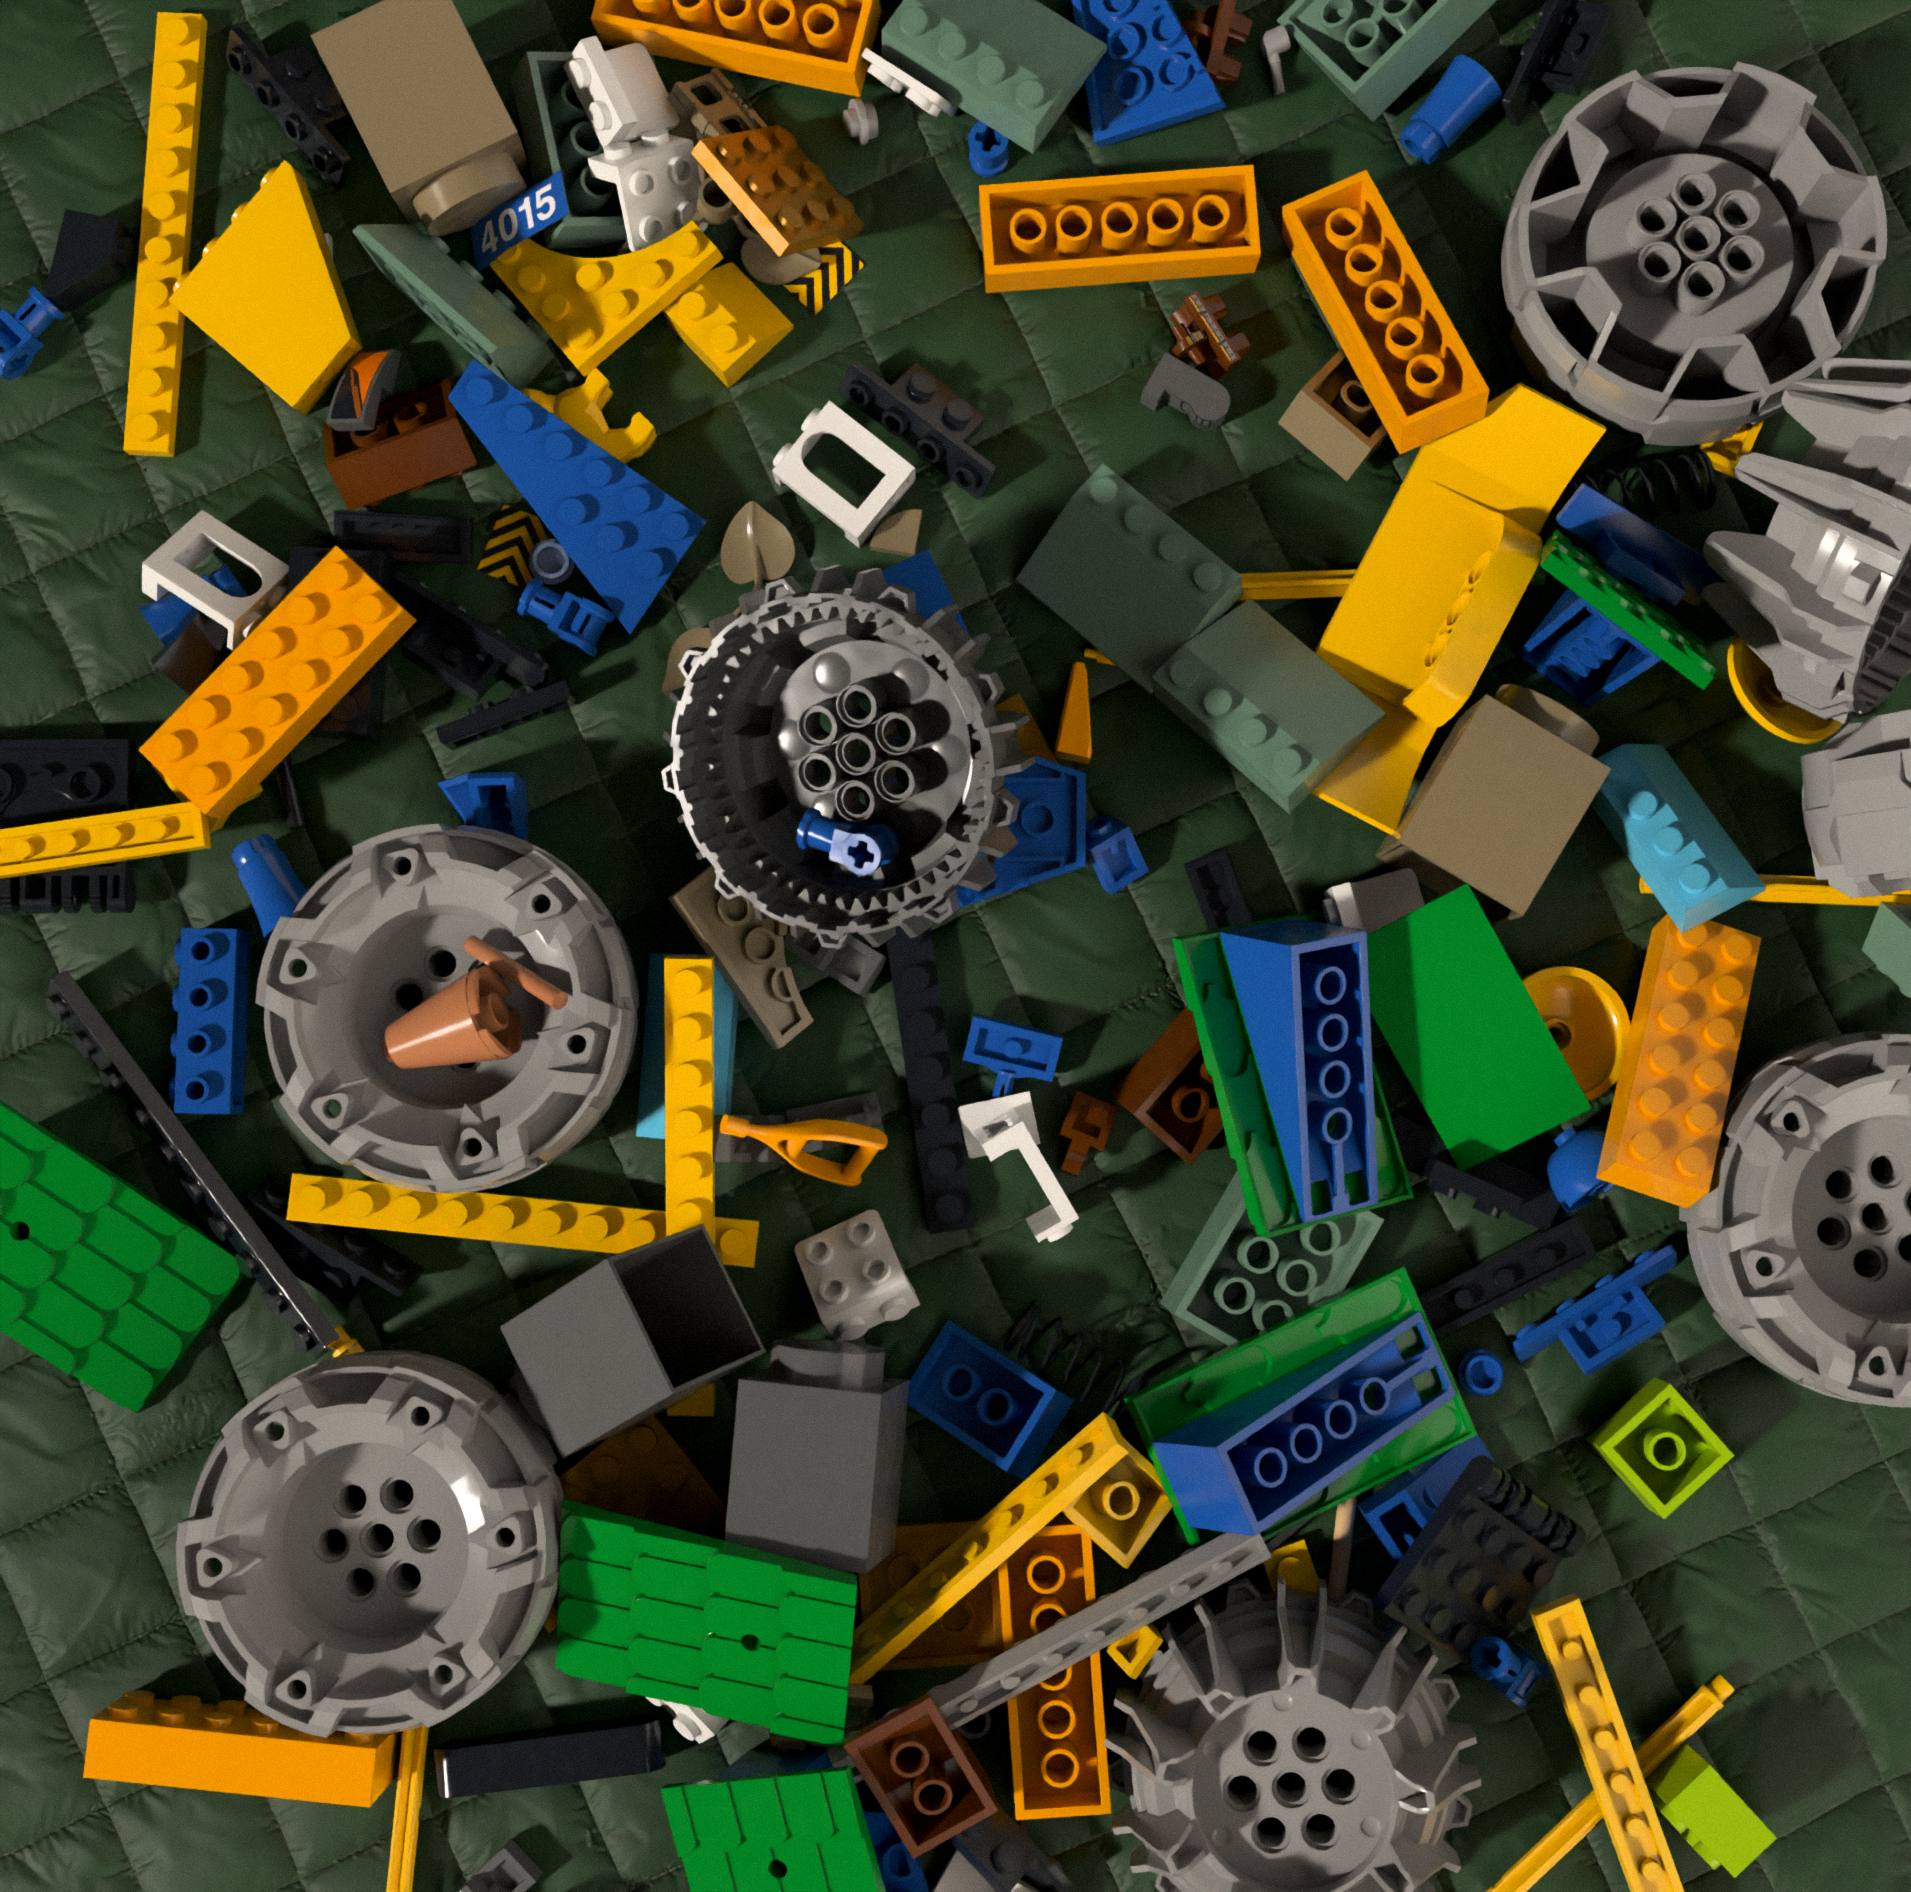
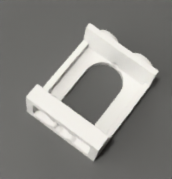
M829 400L822 410L815 408L807 416L801 426V430L804 432L793 445L787 443L780 449L773 460L775 468L772 472L778 485L786 484L843 529L846 538L858 548H861L916 480L915 467ZM824 433L832 434L841 439L885 474L858 509L812 474L803 464L802 460Z
M201 510L142 562V592L155 601H158L168 591L183 599L228 629L227 648L233 651L287 596L289 566L204 510ZM217 546L253 569L260 576L262 586L258 592L251 596L233 597L214 587L191 572V570Z
M1010 1109L976 1129L974 1133L990 1161L1017 1146L1049 1199L1050 1205L1026 1218L1038 1243L1045 1238L1052 1242L1068 1234L1073 1229L1071 1223L1078 1220L1079 1217L1015 1109Z

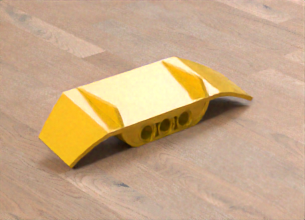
M1519 382L1487 402L1485 418L1421 446L1314 651L1321 659L1386 713V717L1311 794L1390 835L1396 832L1413 778L1436 729L1444 725L1460 710L1475 688L1539 565L1543 544L1541 537L1538 535L1565 487L1606 432V426Z

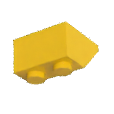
M733 262L709 270L662 310L668 326L728 388L734 385L794 329V325Z
M1124 1439L1129 1453L1061 1512L1118 1564L1128 1569L1173 1505L1166 1495L1154 1466Z

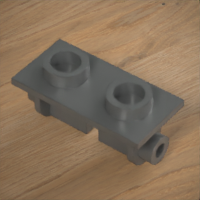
M876 1092L786 1110L788 1123L812 1119H829L869 1126L884 1132ZM808 1140L802 1151L810 1153L848 1145L849 1143Z

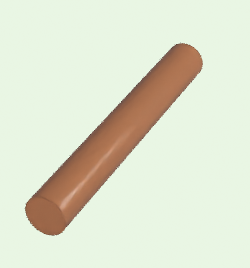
M470 936L465 941V952L554 1009L560 1010L567 1004L568 995L566 992L477 936Z

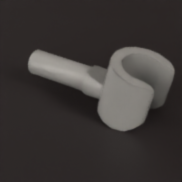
M1280 25L1266 31L1259 45L1262 56L1266 60L1268 59L1275 96L1285 93L1279 54L1291 48L1288 33L1285 27Z

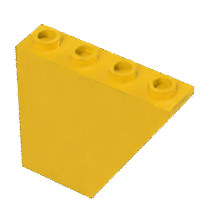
M284 160L279 167H273L264 175L260 183V190L250 202L242 203L235 210L231 218V225L221 237L213 238L205 246L202 253L203 258L192 271L184 273L176 281L173 287L174 293L168 301L291 407L306 416L363 346L305 178Z

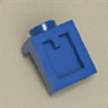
M1111 815L1098 817L1086 824V853L1106 892L1112 895L1149 872L1128 825Z

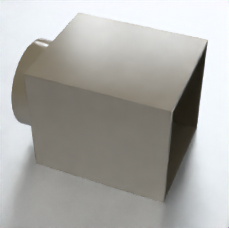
M383 0L310 35L382 179L409 224L421 220L427 233L431 236H442L459 232L474 226L494 208L526 190L527 186L520 172L529 168V163L520 137L452 0Z
M1514 684L1501 685L1494 697L1486 694L1457 718L1404 806L1396 832L1393 835L1388 834L1375 856L1397 870L1412 869L1419 883L1441 896L1466 883L1469 884L1492 927L1524 916L1611 770L1607 765L1591 757L1600 741L1599 735L1584 719L1557 701L1522 686Z

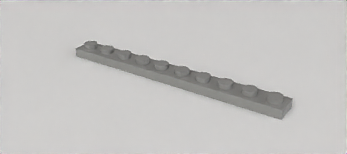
M1223 1532L1220 1536L1200 1547L1186 1550L1178 1559L1167 1565L1142 1574L1137 1581L1119 1591L1101 1596L1093 1605L1082 1611L1057 1620L1052 1627L1034 1637L1018 1641L1010 1650L997 1657L974 1665L967 1673L949 1683L933 1687L927 1693L932 1696L957 1728L1266 1561L1272 1556L1260 1533L1256 1536ZM896 1708V1709H893V1710L889 1711L888 1713L885 1714L884 1717H886V1716L890 1715L891 1713H893V1712L899 1710L900 1708ZM853 1731L844 1736V1740L858 1733L859 1731ZM844 1745L843 1748L830 1746L826 1749L833 1767L850 1766L855 1783L863 1779Z

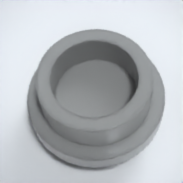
M854 98L849 101L848 109L843 111V126L847 137H853L858 146L866 145L869 139L877 138L878 118L876 109L871 101L863 102L860 98Z

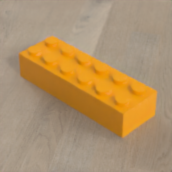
M595 0L591 21L603 45L622 47L632 43H641L646 47L648 53L652 55L860 97L869 62L861 55L865 48L871 51L873 49L879 26L878 21L881 7L879 0Z
M1254 165L979 185V211L986 293L1255 273L1261 255Z
M1368 171L1359 172L1282 206V238L1399 455L1485 418L1490 390Z
M335 546L138 751L205 815L224 821L417 620L338 546Z
M1668 914L1652 928L1596 1174L1597 1179L1686 1209L1709 1193L1761 937L1710 920L1682 934Z
M1065 1515L1055 1516L1044 1528L1039 1530L998 1566L1004 1652L1010 1650L1018 1641L1030 1639L1052 1627L1057 1620L1066 1616H1072L1096 1602L1091 1538ZM1100 1651L1007 1700L1016 1820L1111 1814L1107 1747L1104 1746L1106 1733Z
M135 1690L126 1692L124 1696L109 1704L107 1708L90 1719L83 1778L370 1808L393 1781L398 1732L388 1734H356L336 1730L330 1736L324 1738L283 1725L257 1709L247 1708V1703L244 1701L224 1700L218 1702V1705L202 1704L201 1698L197 1696L179 1695L172 1697V1700L154 1699L155 1694L153 1692Z

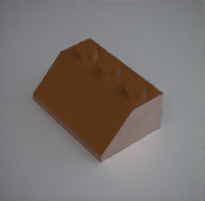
M449 377L380 402L374 430L336 431L328 426L326 422L322 423L326 466L349 511L359 507H374L380 504L386 497L403 491L414 492L420 490L430 481L446 475L449 477L461 475L471 466L478 464L474 443L467 423L447 398L454 388Z
M1186 1006L1109 1095L1191 1166L1224 1127L1212 1076L1208 1074L1205 1067L1193 1011L1188 1010Z

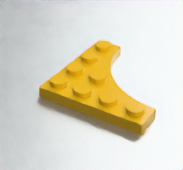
M691 220L667 238L628 254L603 258L574 257L551 251L527 238L506 250L489 265L585 377L724 257L712 241Z

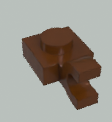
M1075 1092L1059 1135L1071 1139L1059 1171L1077 1177L1080 1174L1089 1147L1101 1152L1104 1150L1120 1107L1082 1092Z

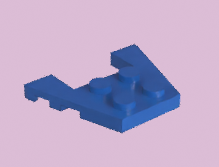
M1035 756V763L1021 772L1005 775L1004 786H1007V790L1020 801L1017 819L1008 825L1018 844L1002 858L995 857V866L992 868L996 872L997 877L980 892L957 885L956 892L960 908L1085 868L1086 773Z

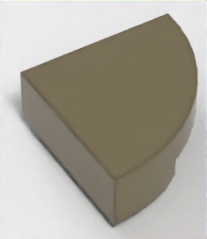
M904 510L888 517L875 531L871 540L870 550L908 557L914 556L916 554L922 510Z

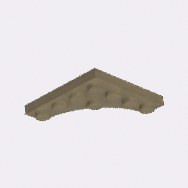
M711 864L669 896L668 899L706 954L714 956L715 967L772 1049L782 1048L814 1021L798 992L791 967L786 966L783 936L787 935L788 925L771 917H767L762 921L757 919L755 908L752 907L753 903L743 896L727 900L714 887L717 874L714 872L715 868Z

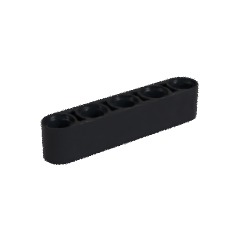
M654 1714L460 1738L439 1743L433 1748L438 1794L441 1798H456L643 1774L662 1769L667 1765L661 1716Z

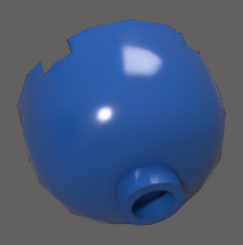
M1574 1125L1554 1140L1558 1148L1550 1156L1546 1170L1549 1186L1567 1213L1586 1206L1592 1202L1590 1197L1603 1190L1606 1193L1616 1186L1596 1178L1607 1126L1595 1125L1581 1131L1577 1125Z

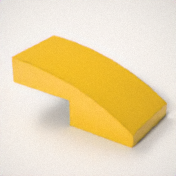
M1151 1622L1107 1646L1106 1652L1129 1677L1136 1680L1164 1640L1158 1629Z

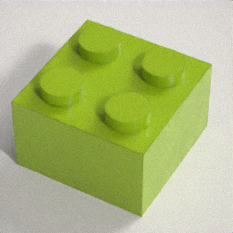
M1655 1377L1586 1438L1590 1445L1648 1510L1663 1519L1667 1518L1735 1456L1670 1383Z
M1685 1742L1681 1743L1680 1747L1645 1779L1646 1784L1653 1790L1650 1793L1653 1805L1714 1871L1722 1865L1736 1878L1777 1839L1712 1766Z

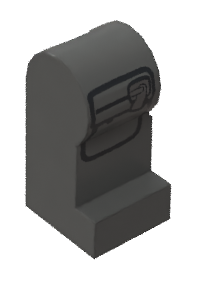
M1165 352L1142 391L1140 403L1156 411L1161 401L1180 412L1187 414L1195 427L1208 431L1220 427L1225 421L1230 406V395L1227 389L1220 383Z

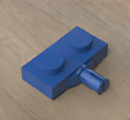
M974 1013L963 1061L984 1065L997 1073L991 1099L1000 1097L1002 1085H1005L1003 1097L1011 1095L1015 1078L1033 1077L1049 1082L1053 1081L1064 1035Z

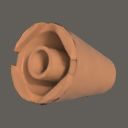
M483 966L470 970L388 1025L385 1030V1037L382 1039V1049L387 1060L390 1063H395L403 1070L507 1059L521 1049L523 1036L521 1020L517 1008L511 1011L508 1010L504 996L510 995L511 992L506 983L495 970L489 966Z

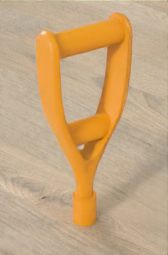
M725 1114L720 1123L721 1133L745 1138L746 1135L753 1137L768 1145L796 1169L816 1178L849 1187H855L861 1183L863 1172L878 1151L885 1149L888 1144V1139L884 1132L877 1128L838 1120L812 1119L778 1125L750 1124L747 1119ZM808 1140L835 1141L859 1145V1148L847 1165L829 1161L802 1151Z

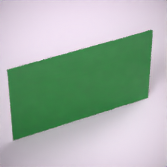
M1466 883L1367 934L1370 1013L1460 1171H1465L1592 1109L1469 884Z

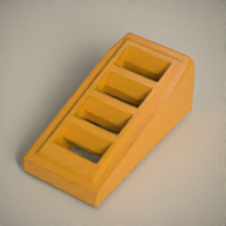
M1076 661L1075 664L1073 663L1053 754L1057 758L1089 764L1092 754L1087 670L1085 669V663Z

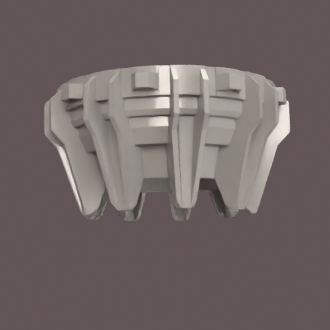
M1826 357L1822 363L1825 379L1806 378L1792 381L1783 393L1782 404L1786 412L1816 438L1815 443L1801 464L1756 452H1747L1741 455L1735 467V477L1775 500L1779 505L1765 536L1723 530L1717 531L1709 535L1702 551L1708 565L1727 583L1714 582L1706 586L1700 595L1701 598L1772 670L1777 689L1781 692L1783 699L1822 719L1832 718L1843 724L1849 723L1855 713L1865 714L1870 712L1872 708L1878 707L1911 672V361Z
M1278 1575L1276 1592L1265 1593L1258 1591L1248 1578L1229 1582L1226 1602L1213 1608L1202 1596L1194 1599V1609L1197 1614L1179 1628L1169 1618L1163 1620L1161 1633L1167 1643L1159 1646L1139 1674L1142 1680L1139 1688L1117 1687L1113 1706L1128 1714L1126 1727H1107L1104 1746L1119 1754L1108 1761L1109 1787L1125 1793L1130 1799L1128 1805L1114 1814L1112 1830L1115 1835L1132 1833L1143 1842L1142 1845L1131 1852L1130 1868L1132 1873L1148 1871L1156 1873L1155 1887L1160 1892H1436L1435 1886L1428 1878L1442 1868L1458 1873L1462 1867L1458 1853L1443 1839L1445 1832L1452 1828L1468 1826L1472 1804L1463 1793L1482 1785L1475 1765L1458 1762V1751L1477 1744L1476 1735L1471 1724L1447 1720L1446 1715H1448L1450 1709L1460 1698V1695L1450 1674L1430 1673L1439 1660L1435 1649L1428 1644L1415 1652L1403 1639L1408 1631V1627L1395 1619L1382 1625L1373 1618L1371 1596L1354 1588L1341 1599L1327 1598L1326 1581L1319 1578L1317 1590L1312 1592L1300 1589H1286L1285 1575ZM1308 1727L1318 1728L1324 1734L1323 1740L1316 1746L1303 1745L1297 1737L1303 1729ZM1257 1731H1266L1274 1736L1275 1742L1270 1748L1259 1750L1249 1743V1737ZM1336 1769H1345L1353 1775V1779L1347 1786L1334 1787L1326 1780L1329 1773ZM1294 1772L1304 1779V1783L1297 1790L1289 1791L1283 1789L1278 1784L1279 1778L1284 1773ZM1240 1775L1247 1776L1253 1780L1255 1787L1249 1793L1238 1794L1230 1788V1781ZM1316 1814L1327 1815L1333 1820L1332 1826L1323 1832L1312 1830L1307 1825V1822ZM1273 1817L1279 1819L1284 1824V1828L1276 1835H1268L1260 1831L1258 1824L1265 1818Z

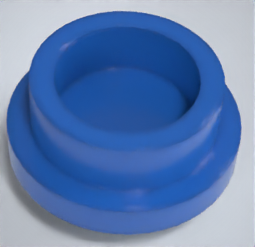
M1471 1350L1458 1363V1381L1463 1389L1472 1395L1482 1397L1491 1395L1501 1387L1504 1381L1505 1371L1501 1360L1488 1350Z

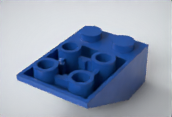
M1478 1435L1417 1465L1357 1504V1507L1395 1565L1401 1560L1469 1462L1480 1455L1487 1456L1494 1461Z

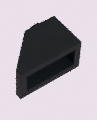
M65 209L44 296L61 311L71 312L123 280L127 265H130L134 259V236L119 220Z

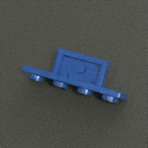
M1587 483L1580 485L1556 516L1559 525L1593 545L1602 559L1600 567L1607 574L1618 581L1624 577L1636 583L1634 587L1653 602H1657L1659 598H1662L1676 607L1683 599L1693 606H1698L1703 601L1700 596L1703 588L1714 582H1719L1722 578L1708 565L1704 555Z
M1670 1244L1660 1251L1657 1247L1645 1251L1635 1260V1266L1621 1275L1618 1272H1613L1605 1276L1596 1284V1290L1583 1299H1580L1578 1296L1568 1299L1557 1308V1315L1542 1324L1540 1321H1534L1518 1332L1516 1335L1517 1340L1513 1342L1514 1354L1517 1359L1523 1362L1560 1339L1587 1377L1666 1328L1665 1320L1641 1288L1676 1266V1250Z

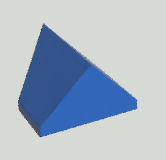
M516 772L467 773L437 783L468 826L496 830L528 841L527 780Z

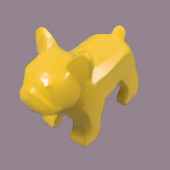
M594 368L588 374L585 383L576 388L567 389L558 395L546 394L542 390L532 388L520 390V392L624 464L628 463L631 459L641 457L651 448L657 438L654 426L640 412H637L632 417L631 424L627 428L609 429L601 410L613 396V391L608 387L610 385L609 380L597 368Z

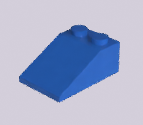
M949 1319L909 1381L908 1405L1007 1473L1024 1480L1028 1478L1075 1401L1041 1377Z

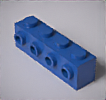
M181 928V939H177L174 949L175 962L177 966H180L179 984L174 987L172 997L173 1008L178 1012L177 1030L173 1032L171 1037V1053L176 1058V1076L171 1078L169 1084V1099L174 1104V1113L244 1114L251 932L239 929Z

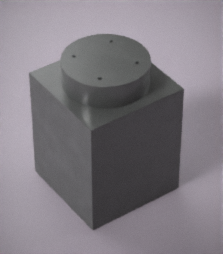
M703 1224L606 1258L500 1327L515 1358L514 1379L520 1400L530 1416L540 1426L550 1432L562 1458L664 1412L766 1353Z
M773 1340L770 1367L738 1380L724 1541L840 1571L865 1574L895 1550L909 1380L884 1377L885 1349L872 1345L834 1340Z

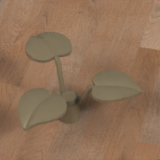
M680 116L679 123L671 130L670 135L693 140L695 147L700 139H704L706 134H701L692 124L691 117L683 119ZM719 123L727 134H731V131L724 124ZM697 161L701 184L698 190L697 212L693 215V222L699 227L703 221L710 225H721L729 219H733L739 232L748 238L741 248V260L747 272L754 279L768 285H781L792 282L820 267L822 260L818 248L779 257L753 226L751 230L747 228L741 217L740 210L734 207V203ZM628 239L619 249L617 256L632 253L629 248Z
M755 501L748 502L734 516L728 526L721 546V564L728 578L737 584H747L754 581L752 591L763 588V579L777 581L783 578L791 569L796 555L795 543L788 529ZM740 606L733 612L738 617L742 616ZM696 627L690 629L675 641L668 657L666 675L662 685L663 694L670 697L671 691L684 687L686 679L678 665L687 649L694 647L710 648L712 645L710 643L712 641L710 628Z

